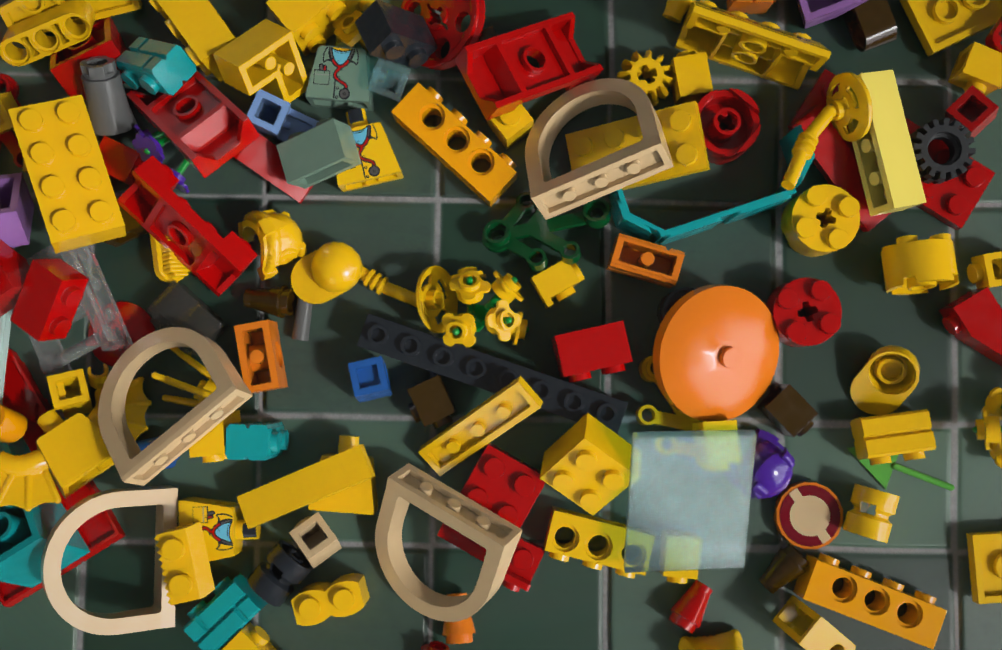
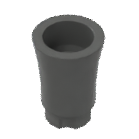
M95 56L82 60L80 62L81 81L85 92L88 114L95 135L110 136L132 130L134 128L133 125L137 124V120L129 105L121 74L116 68L114 58Z

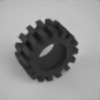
M943 118L940 121L935 119L918 128L910 135L920 178L924 177V183L929 184L934 181V184H940L945 181L947 182L967 171L966 167L972 164L973 159L969 157L976 153V148H969V145L975 141L973 137L966 139L965 134L969 132L967 127L961 130L958 129L961 124L960 122L955 120L949 124L950 118ZM932 140H942L948 146L950 157L946 163L939 164L931 159L928 153V145Z

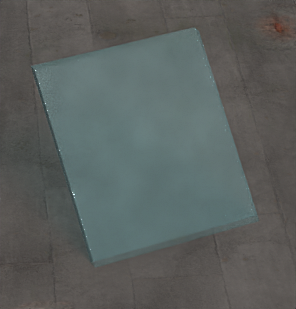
M755 430L633 432L624 555L625 573L744 568L756 445Z

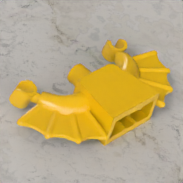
M103 364L104 373L101 375L92 374L90 366L87 369L89 384L97 389L94 392L95 407L87 417L82 413H76L64 421L54 409L49 410L37 420V424L46 433L36 440L38 450L23 455H12L5 451L0 453V507L8 505L17 506L29 512L31 509L44 503L59 504L61 497L57 487L66 499L114 465L98 424L99 399L109 374V368L106 364ZM143 377L132 380L125 401L126 422L135 441L138 436L148 430L145 413L152 404V401L148 400L143 392Z

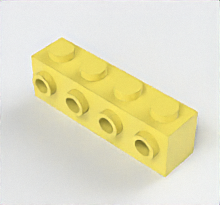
M884 70L860 73L858 76L867 86L871 96L873 117L869 132L862 139L853 141L852 144L870 216L902 211L926 203L894 71ZM850 87L849 90L853 93L857 102V106L859 107L857 97L852 88ZM853 119L851 124L848 125L850 133L857 127L858 120Z

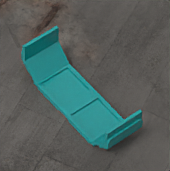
M801 125L793 128L779 141L787 166H789L793 157L791 151L799 133L804 132ZM813 153L811 159L806 160L795 188L803 181L815 157V153ZM780 184L774 195L667 230L630 213L622 188L612 192L609 199L612 205L610 208L611 215L617 229L635 238L647 239L652 243L665 245L710 230L722 222L725 225L774 209L791 199V196L797 193L795 188L793 190L784 189Z

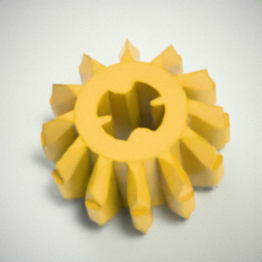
M650 49L645 52L644 58L636 51L633 52L631 61L624 59L621 64L623 70L619 71L616 76L617 79H624L639 86L646 93L653 107L658 104V97L666 99L669 94L667 88L671 87L674 81L673 78L667 76L672 70L671 65L661 66L664 59L663 54L657 56L656 60L652 59V51ZM640 75H642L644 79L650 78V83L647 84L646 80H639Z

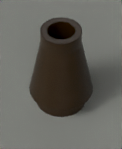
M286 285L256 289L247 288L243 297V303L246 308L256 309L279 318L293 315L296 308V294L293 289H289Z
M789 543L785 548L780 547L764 574L759 578V581L769 592L774 594L778 589L806 573L805 568L810 562Z

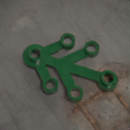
M523 192L517 196L516 204L503 220H492L485 225L481 238L483 245L489 251L503 252L508 250L526 260L528 267L535 272L544 270L548 264L545 251L540 248L532 249L518 239L531 237L558 252L565 264L572 265L581 258L579 245L574 241H566L551 232L583 225H589L595 229L603 228L611 219L610 206L606 200L598 198L586 203L581 212L546 220L539 209L535 212L537 207L531 200L530 192ZM525 201H531V204L527 206L521 205ZM535 212L528 223L517 225L523 215ZM596 214L603 215L600 218H592ZM499 235L504 236L501 239L494 240V238ZM568 250L576 251L571 256L565 255V252ZM535 257L542 258L538 263L531 262Z

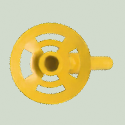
M844 72L832 79L827 91L826 106L804 132L799 133L791 151L793 157L781 182V186L784 189L793 190L806 160L811 159L819 142V135L830 122L840 136L849 142L858 141L868 133L873 117L872 100L867 86L858 75L852 72ZM840 83L839 91L832 96L834 88ZM850 87L852 88L857 97L859 107L857 106V102L853 93L849 90ZM853 119L858 120L855 130L849 133L846 125L851 124Z
M364 266L362 267L360 280L363 281V286H369L371 291L376 289L375 293L378 295L382 293L417 307L422 322L430 331L434 333L445 332V325L442 321L438 324L435 319L441 310L446 311L445 314L452 312L454 315H457L458 299L456 291L450 290V274L440 266L425 268L419 276L415 293L390 283L388 277L382 278L383 274H376L375 269L369 270ZM429 276L428 284L422 287L425 278ZM438 280L441 282V284H442V286H443V288H444L445 295H446V299H445V296H444L443 289H442V287L440 286V284L438 283Z

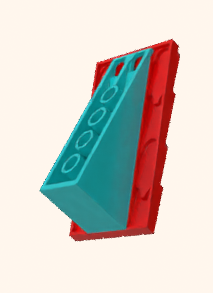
M8 349L2 405L23 414L27 419V430L16 442H0V453L5 451L12 455H23L38 450L36 440L46 433L37 424V420L45 412L52 410L48 400L41 394L26 364L20 359L17 352ZM94 480L88 482L66 499L57 487L61 497L59 504L44 503L31 509L29 512L17 506L8 505L0 507V602L3 606L12 607L43 588L41 558L47 538L57 521L72 506L90 495L101 492ZM112 509L94 515L74 532L63 553L61 576L126 536Z

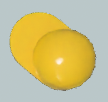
M332 241L323 244L319 249L302 257L295 264L291 273L293 291L301 300L310 304L326 303L349 291L357 284L362 275L363 264L360 255L353 247L344 242Z
M894 345L881 347L872 353L869 360L851 383L850 394L856 406L862 411L873 415H884L895 411L914 391L919 382L920 365L916 356L908 349Z

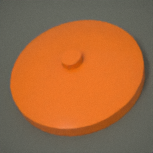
M724 284L699 287L680 298L670 308L659 326L654 341L652 358L657 385L669 404L689 417L704 422L733 419L754 406L769 387L778 363L779 337L772 314L766 305L753 293L739 287Z

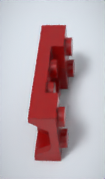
M573 12L464 46L454 61L486 121L514 111L519 104L563 88L568 91L576 86L593 81L604 70L600 63L586 61L574 40L575 15ZM527 56L535 58L540 68L533 67L528 62Z
M198 71L188 81H182L183 86L173 96L157 92L155 95L132 90L126 94L139 113L183 154L185 159L204 179L260 137L249 117Z
M152 155L132 171L131 174L136 180L117 199V202L165 248H170L177 259L219 297L239 278L258 254L245 239L239 237L233 231L225 238H222L211 223L204 221L191 208L186 199L173 192L180 180L174 176L173 171L167 165L161 163Z

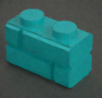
M138 37L129 46L130 51L125 50L115 60L116 66L122 71L121 78L127 85L135 90L142 87L153 95L160 92L173 96L183 86L182 81H188L197 71L196 65L180 45L144 37Z
M245 421L232 423L226 427L225 456L228 460L249 459L265 461L280 456L283 450L288 449L289 432L284 430L282 422Z
M239 574L233 580L228 576L215 587V590L212 591L216 596L208 604L202 600L187 614L191 620L183 627V630L194 642L198 643V647L201 650H220L268 604L253 591L243 575Z

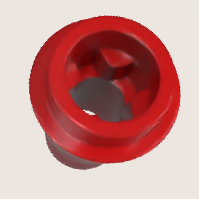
M695 580L692 586L670 609L672 613L669 620L686 632L693 634L696 628L700 629L708 600L713 590L700 581Z

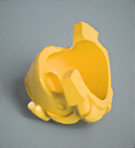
M273 209L251 211L244 216V221L238 223L239 237L245 239L248 243L254 240L255 233L258 235L261 246V266L257 268V272L261 281L274 277L278 273L277 266L287 264L294 258H297V256L303 258L306 255L307 248L303 242L302 232L297 223L290 218L288 212L277 213Z

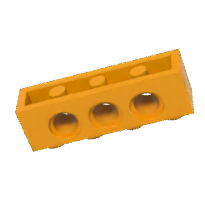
M418 82L391 111L394 120L491 207L516 181L517 171L514 170L517 167L516 164L506 154L501 153L499 156L490 148L492 142L482 132L478 130L474 133L466 126L468 123L467 119L455 108L451 111L442 104L444 99L434 88L429 86L425 89ZM430 115H437L442 119L441 123L433 128L427 127L424 121ZM454 137H462L466 140V144L460 150H453L448 146L449 141ZM478 159H486L490 162L491 166L486 172L480 173L472 168L473 163Z
M821 552L818 558L809 554L806 555L805 558L810 564L805 568L806 573L798 577L793 590L795 594L804 600L934 650L947 613L946 609L935 604L936 597L919 590H915L914 595L903 591L904 585L885 577L882 583L871 579V572L854 565L851 566L850 570L839 567L840 560ZM838 578H843L844 584L842 589L833 593L832 585L834 581ZM874 590V601L866 605L865 596L868 592ZM906 603L907 610L905 614L898 617V608Z

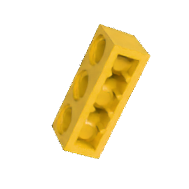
M552 506L543 547L544 551L550 552L549 557L568 562L569 557L583 560L582 565L585 567L602 570L604 565L616 568L615 573L620 576L635 578V574L646 575L655 535L647 529ZM562 527L572 529L573 538L568 543H559L555 539L558 529ZM597 535L605 537L606 545L602 550L595 552L588 548V543L592 537ZM628 544H636L639 548L637 556L630 560L622 558L623 548Z

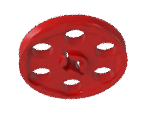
M403 0L401 8L407 11L414 12L417 6H421L420 15L424 17L438 46V49L421 66L432 70L452 68L457 65L454 60L464 46L478 42L485 21V0ZM470 15V25L467 30L462 32L461 22L465 16ZM449 41V53L446 57L442 58V46Z

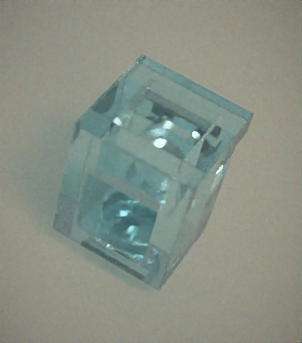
M378 58L371 72L367 89L400 102L411 69L398 63Z

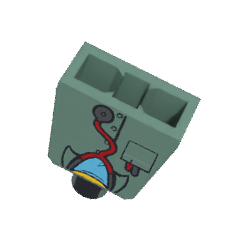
M337 37L335 46L321 45L318 47L305 96L311 106L340 109L363 108L365 111L374 110L370 59L365 49L355 48V45L349 47Z

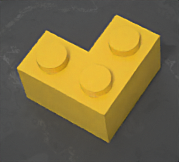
M264 19L213 53L224 82L248 96L262 89L290 103L307 90L309 80L292 31L268 19Z

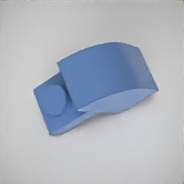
M262 89L257 91L247 113L257 132L276 142L287 141L288 136L291 134L306 132L316 127V123L319 122L292 109L291 103Z

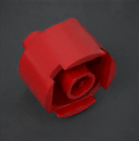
M733 88L717 89L709 92L699 101L698 107L708 162L716 165L731 162L740 157L756 141L761 129L760 112L756 102L747 93ZM721 123H724L727 126L725 130H722L719 127Z
M805 277L784 283L772 291L765 303L773 316L779 341L790 347L821 344L832 337L841 327L842 307L840 299L831 285L824 280ZM804 309L806 315L799 317L798 310Z

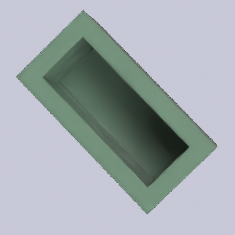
M334 118L320 120L316 123V127L306 132L293 133L288 136L287 141L276 145L287 183L304 189L362 164L351 126Z

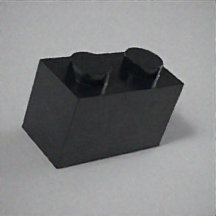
M375 0L355 21L369 55L417 69L438 49L423 16L381 0Z

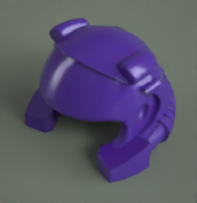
M757 428L752 438L758 444L750 447L743 455L740 462V473L737 465L734 463H728L729 469L722 470V473L731 485L736 486L741 491L742 495L750 498L766 499L779 495L790 484L795 459L788 452L787 448L778 442L779 438L763 429Z

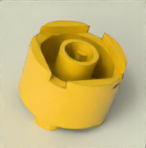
M829 184L812 186L786 205L781 216L782 233L785 234L789 246L801 255L808 257L827 255L844 248L856 236L860 225V204L856 198L840 187Z
M949 233L932 235L929 239L918 240L917 235L901 236L896 238V244L881 248L887 293L892 292V295H915L929 293L928 289L936 287L937 284H939V290L948 289L959 284L954 245Z

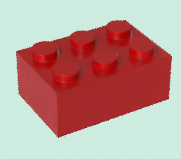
M489 443L486 445L460 493L521 528L545 482L540 479L541 471ZM442 523L437 536L484 562L486 555L484 547Z

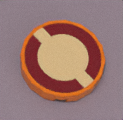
M799 481L787 486L778 495L775 502L774 523L779 534L790 544L802 549H819L830 544L838 536L843 524V508L838 497L828 487L816 482Z

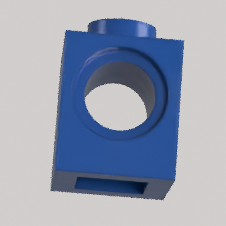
M382 356L348 363L354 396L360 403L392 395L386 363Z

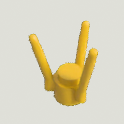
M179 347L170 348L177 356L209 380H201L196 387L157 372H153L151 377L190 392L197 399L163 395V401L196 407L216 390V385L205 366Z

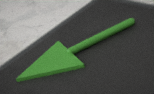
M855 447L847 448L851 452V454L858 460L856 456ZM892 455V463L870 465L869 459L858 460L884 489L887 488L893 469L949 491L955 489L954 485L897 464L898 455Z

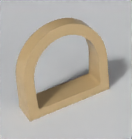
M605 78L593 80L565 92L540 114L529 132L525 145V162L531 200L546 220L674 167L660 120L648 96L639 86L624 79ZM605 104L624 106L637 114L643 139L640 142L552 179L549 167L552 145L558 133L573 117L589 108Z
M182 327L164 328L147 334L136 341L120 356L105 380L99 399V429L124 483L144 486L249 400L253 394L226 353L216 342L191 329ZM174 347H190L201 358L216 385V390L141 451L126 422L125 401L129 386L138 370L154 355Z
M408 463L387 479L375 529V546L381 569L387 581L406 604L431 619L455 622L474 615L498 591L519 542L522 529ZM410 503L486 549L485 559L472 593L463 596L442 595L427 587L414 574L408 564L402 544V528Z
M161 485L101 491L76 503L57 521L43 549L41 580L45 595L50 604L67 623L79 630L96 635H119L175 627V605H170L168 603L170 598L166 596L169 591L165 589L167 584L163 582L165 576L162 575L164 569L161 568L163 562L159 561L161 555L157 553L160 549L156 546L157 540H155L154 604L147 608L106 614L82 609L70 600L64 589L61 578V562L66 545L74 532L94 515L109 509L156 505L155 537L161 532L177 527V487Z

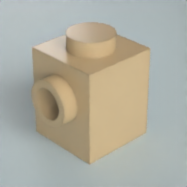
M319 512L305 517L289 532L313 569L342 548L337 537Z

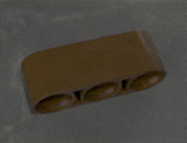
M868 0L843 14L854 45L860 52L892 42L897 38V25L887 0Z

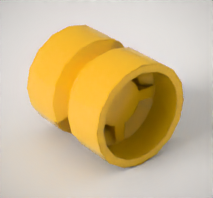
M855 483L850 499L854 509L847 511L843 530L888 543L892 528L888 518L895 515L900 496ZM870 504L876 506L875 515L867 513Z

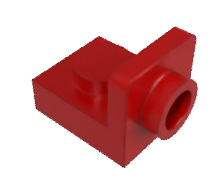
M520 537L502 585L515 592H519L520 589L528 592L531 587V580L545 553L544 548Z

